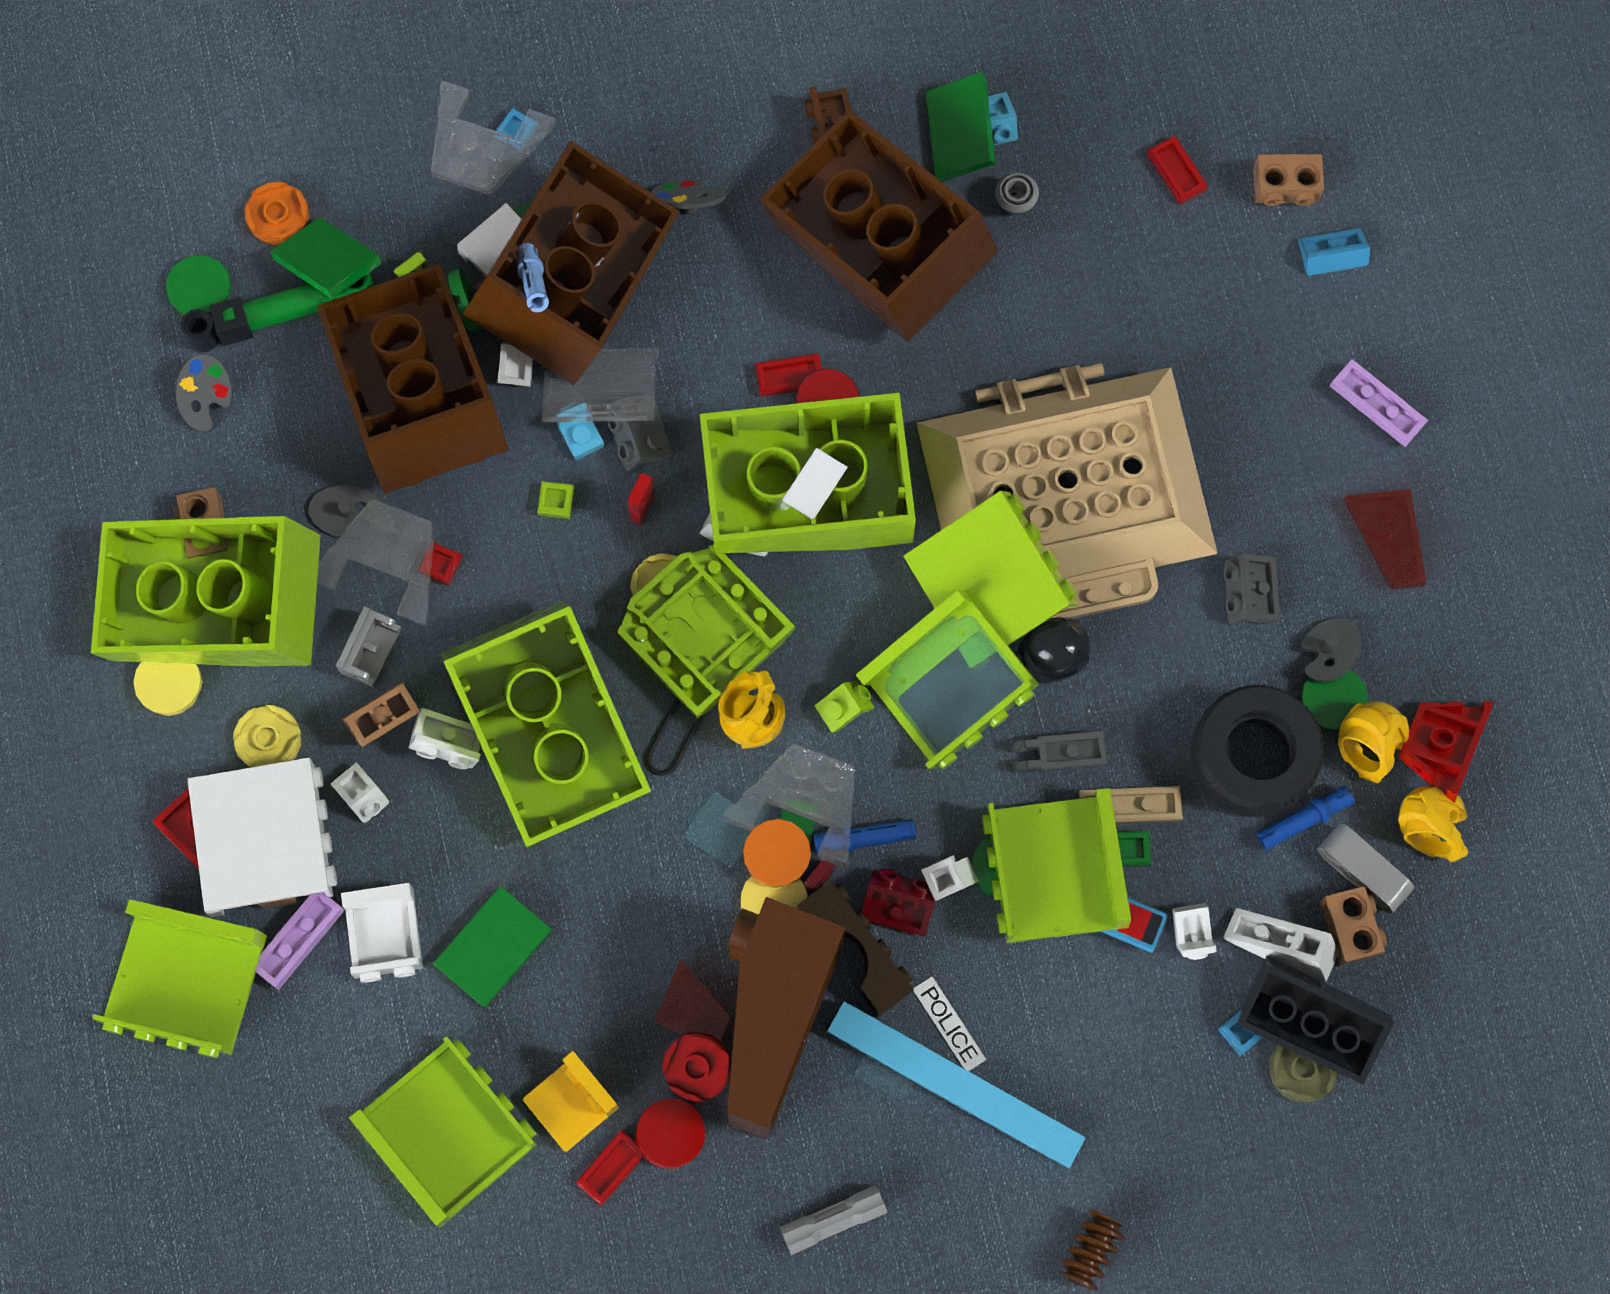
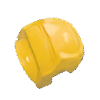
M745 671L733 681L729 682L719 700L718 710L721 727L724 733L735 743L740 744L743 749L760 747L770 743L780 734L786 718L784 700L778 694L772 693L775 690V685L768 671ZM758 688V694L754 696L749 694L751 690Z
M1385 702L1357 703L1341 722L1338 746L1344 761L1350 763L1358 772L1360 778L1379 783L1393 769L1395 750H1401L1403 743L1408 741V720L1395 707ZM1358 742L1369 747L1378 756L1380 762L1367 758L1363 754V748Z
M1431 785L1420 786L1412 790L1404 798L1399 811V829L1404 835V840L1412 848L1427 856L1448 859L1450 862H1456L1468 854V849L1461 839V834L1454 825V823L1464 821L1467 818V812L1460 796H1457L1454 803L1439 788L1432 787Z

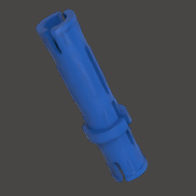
M1343 785L1320 799L1318 797L1311 799L1310 804L1261 831H1257L1256 836L1259 843H1264L1262 848L1268 851L1270 848L1318 822L1324 824L1329 821V816L1355 804L1351 792L1347 794L1346 792L1349 789Z
M911 818L859 828L843 826L842 830L814 833L812 836L815 855L836 851L852 853L853 849L913 841L916 840L914 821Z

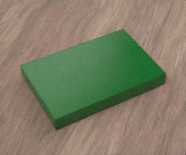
M979 72L926 91L935 177L944 182L996 164L986 76Z
M321 217L270 251L274 261L331 299L382 264L378 254Z
M500 886L436 959L433 965L486 1009L553 930Z

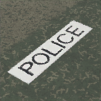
M930 977L913 988L914 993L962 1067L970 1071L986 1061L981 1050L934 978Z

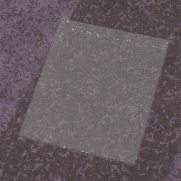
M601 349L575 385L545 367L543 422L655 420L656 356H659V349Z

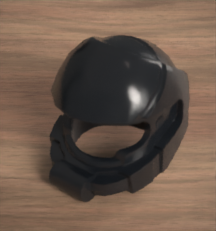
M1069 617L1050 618L1027 633L1020 642L1018 651H1015L1014 654L1033 678L1038 681V684H1050L1068 679L1085 668L1090 660V640L1088 634L1080 625L1079 620Z

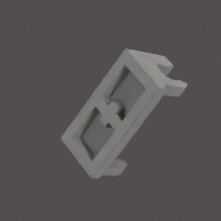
M364 606L336 664L339 672L342 675L374 687L402 629L401 626L395 624L394 619Z

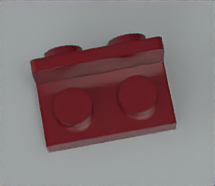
M874 869L861 912L870 922L925 937L935 900L926 880H913L899 876L892 870Z

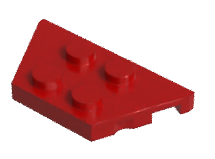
M1463 701L1448 702L1446 704L1421 702L1410 726L1408 741L1402 745L1399 759L1432 787L1439 788L1455 803L1491 714L1494 702L1483 701L1482 706L1464 707Z

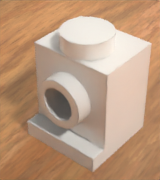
M953 855L921 870L935 901L979 882L968 857L956 861Z

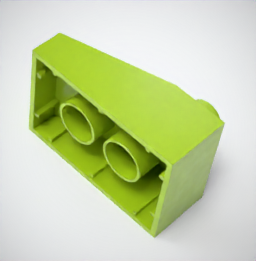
M900 393L700 414L715 553L853 550L913 543L916 518ZM818 448L848 468L816 517L811 519L782 500L815 449Z
M286 516L102 522L91 654L110 661L248 667L311 666L321 535ZM184 538L192 539V544L198 549H204L210 543L222 546V540L225 539L227 551L188 559Z
M564 599L440 653L526 847L651 792L573 611Z

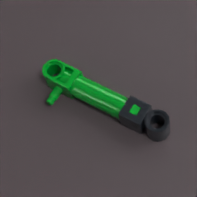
M368 273L332 299L309 283L245 302L242 301L241 297L210 305L211 315L201 309L187 312L181 320V330L193 350L208 352L218 345L219 339L223 346L254 338V331L319 313L317 305L372 287L374 284L370 273ZM356 283H363L358 288H351ZM206 328L202 333L194 334L198 329Z

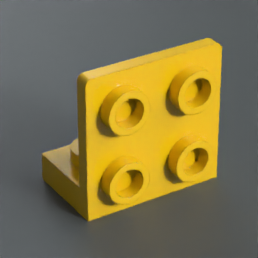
M574 1051L562 1059L564 1064L523 1098L524 1103L565 1152H568L619 1109L616 1102Z

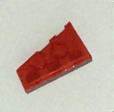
M1411 489L1345 496L1343 500L1390 589L1424 587L1427 582Z

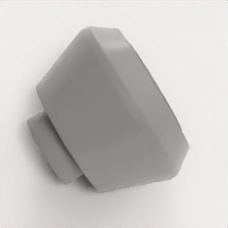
M1021 172L1006 174L998 181L995 188V197L998 204L1010 214H1021L1029 211L1034 207L1039 196L1038 186L1034 179Z

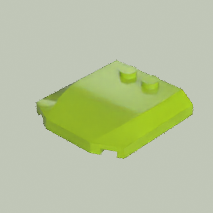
M711 545L704 550L680 554L630 599L624 620L618 630V636L698 719L719 703L729 682L745 671H754L787 640L795 630V626L725 553H715L714 545Z

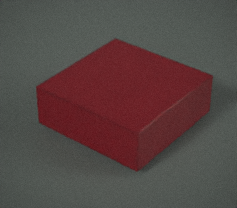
M825 856L805 881V889L813 894L821 888L835 871V862Z

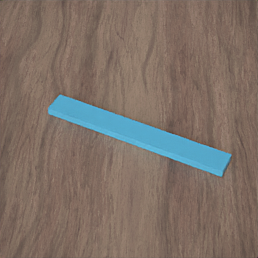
M843 1002L827 1031L830 1035L1068 1169L1071 1167L1086 1138L846 1002Z

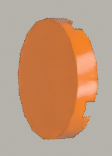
M281 181L269 182L256 188L251 194L252 197L246 202L244 208L245 221L251 233L260 241L268 244L279 245L305 228L310 218L309 206L302 192Z
M781 819L768 820L756 826L746 838L743 849L745 865L750 875L762 885L773 888L784 887L800 880L807 871L811 858L809 840L803 830L792 822Z

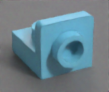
M1007 92L988 96L993 144L998 145L1017 140V116Z
M586 404L579 407L577 405L570 406L564 409L560 416L556 418L558 428L575 461L605 447L589 415Z

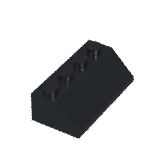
M1265 956L1236 1023L1238 1026L1364 1085L1394 1024L1391 1014L1268 956Z

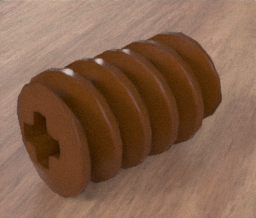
M1090 1209L1088 1214L1094 1222L1084 1221L1081 1225L1088 1235L1076 1234L1075 1239L1081 1247H1069L1068 1251L1074 1260L1064 1258L1061 1263L1068 1272H1058L1084 1288L1097 1291L1098 1287L1092 1281V1278L1105 1277L1099 1265L1111 1266L1112 1262L1105 1254L1106 1252L1118 1253L1119 1250L1112 1241L1113 1239L1124 1241L1125 1237L1119 1231V1228L1123 1227L1121 1224L1096 1210Z

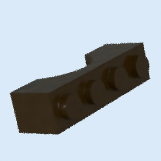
M830 880L799 903L796 908L845 927L844 936L858 946L865 961L864 978L857 991L879 1018L914 990L910 985L913 983V979L903 966L897 968L889 958L893 954L887 944L881 938L876 941L869 932L872 926L864 914L860 911L857 913L853 911L848 904L851 898L840 884L834 886Z

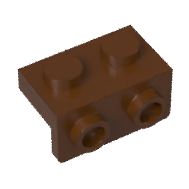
M816 86L809 88V99H804L807 118L814 119L815 128H811L813 144L848 110H851L847 88L817 93Z

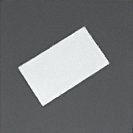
M816 448L782 501L809 518L814 519L848 467Z

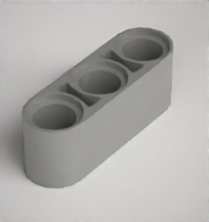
M1339 823L1317 848L1319 854L1356 888L1365 886L1367 894H1372L1375 904L1386 913L1393 914L1414 890V885L1405 875L1345 824Z

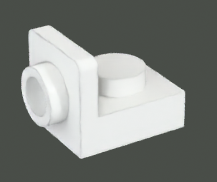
M504 341L501 344L497 383L531 386L534 359Z
M357 762L331 783L333 788L363 823L376 816L389 804L386 796Z

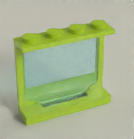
M956 590L856 674L863 685H871L929 760L925 764L927 768L937 769L940 767L941 770L946 769L958 759L955 754L964 746L970 749L983 738L981 732L991 725L995 728L1009 717L1007 711L1015 704L1021 707L1032 699L1035 695L1032 690L1039 685L969 595L962 590Z

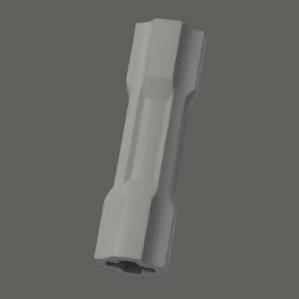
M874 1185L828 1208L780 1227L790 1254L793 1255L857 1224H863L887 1213V1209L877 1186Z

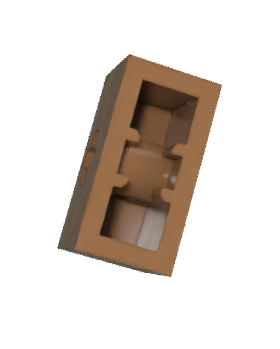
M398 683L341 719L357 745L364 747L418 714L420 710L405 685Z

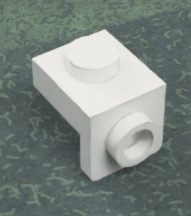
M1206 903L1172 908L1176 946L1183 957L1194 960L1203 959L1208 956V953L1217 952L1216 944L1212 940L1209 909Z

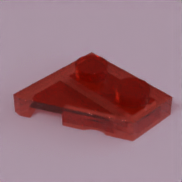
M680 961L654 1019V1023L680 1035L699 1031L711 1034L721 1041L731 1019L730 1016L692 973L686 963Z

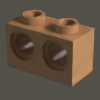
M1322 154L1258 155L1253 167L1255 203H1264L1267 206H1278L1282 203H1296L1299 206H1309L1319 202L1324 191ZM1298 178L1309 180L1311 185L1301 184ZM1266 179H1276L1279 185H1271Z
M215 487L176 495L178 506L173 507L175 520L225 518L222 498ZM200 506L206 507L202 516L198 518L191 517L195 508ZM184 538L188 559L227 551L225 539L222 540V546L210 543L208 547L198 549L192 544V539Z
M1365 886L1325 896L1320 901L1328 931L1332 935L1338 950L1337 960L1339 967L1375 958L1385 952L1384 946H1387L1386 935L1381 926L1377 927L1374 914L1377 912L1375 900L1372 894H1367ZM1348 901L1355 904L1358 910L1357 917H1349L1344 913V902ZM1354 934H1361L1367 939V950H1360L1355 947L1353 943Z

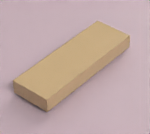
M1180 786L1110 789L1115 824L1182 821L1183 819ZM1079 790V799L1094 797L1096 790Z

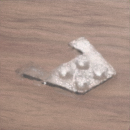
M442 81L440 84L441 98L437 111L438 126L434 139L431 172L436 178L492 196L556 125L555 118L528 109L516 136L512 137L459 119L470 97L469 90Z
M371 499L344 530L343 536L323 555L324 558L318 564L317 584L336 591L348 560L409 582L396 614L426 626L429 614L435 524L427 519Z
M793 743L765 771V775L754 786H750L734 806H730L725 811L724 821L752 832L765 803L828 826L829 829L818 850L817 858L846 869L849 856L855 767Z

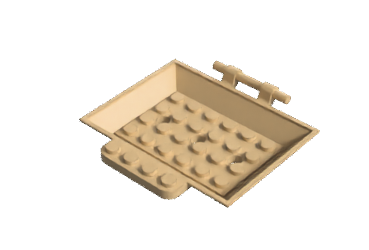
M1102 363L1085 367L1075 365L1061 368L1058 373L1021 381L1011 379L997 382L994 387L975 390L976 401L981 403L999 399L1002 404L916 423L941 530L992 497L997 488H1009L1012 494H1016L1025 507L1022 513L1028 523L1032 521L1042 535V539L1039 541L1046 551L1050 550L1057 558L1060 565L1057 570L1063 580L1067 578L1077 592L1074 598L1079 605L1067 607L1052 618L1069 617L1075 619L1147 603L1155 597L1158 590L1156 567L1218 554L1171 367L1087 385L1085 380L1104 376ZM1059 385L1065 388L1064 391L1023 399L1021 395L1022 393ZM1130 458L1137 459L1141 463L1142 470L1137 474H1129L1123 468L1124 461ZM1067 472L1072 473L1077 478V484L1069 489L1062 487L1058 482L1059 476Z

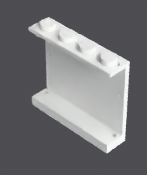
M310 758L188 778L203 905L206 914L210 917L223 916L224 909L322 892L328 897L333 896L332 886L337 885L335 867L334 865L329 866L327 853L333 851L330 833H324L323 820L328 819L325 799L320 800L318 787H323L321 768L315 767Z

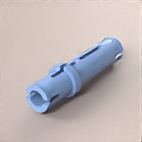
M523 243L516 251L519 261L517 272L523 280L528 308L531 307L530 309L533 312H542L549 304L542 277L544 272L543 263L538 258L537 248H534V245L531 243Z

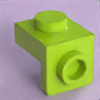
M857 681L841 684L814 705L832 733L840 731L860 714L869 712L874 708L870 701L871 695L869 691Z

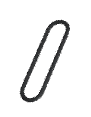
M677 697L646 757L649 770L659 776L669 775L676 770L704 717L702 715L696 719L672 767L666 771L655 769L651 763V757L680 702Z

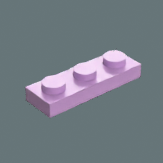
M1353 359L1330 384L1333 390L1404 447L1411 442L1428 421Z
M324 892L310 894L261 953L255 972L279 990L345 910Z

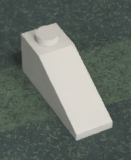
M1236 908L1224 935L1226 941L1262 958L1268 956L1324 982H1327L1338 956V950L1330 933Z

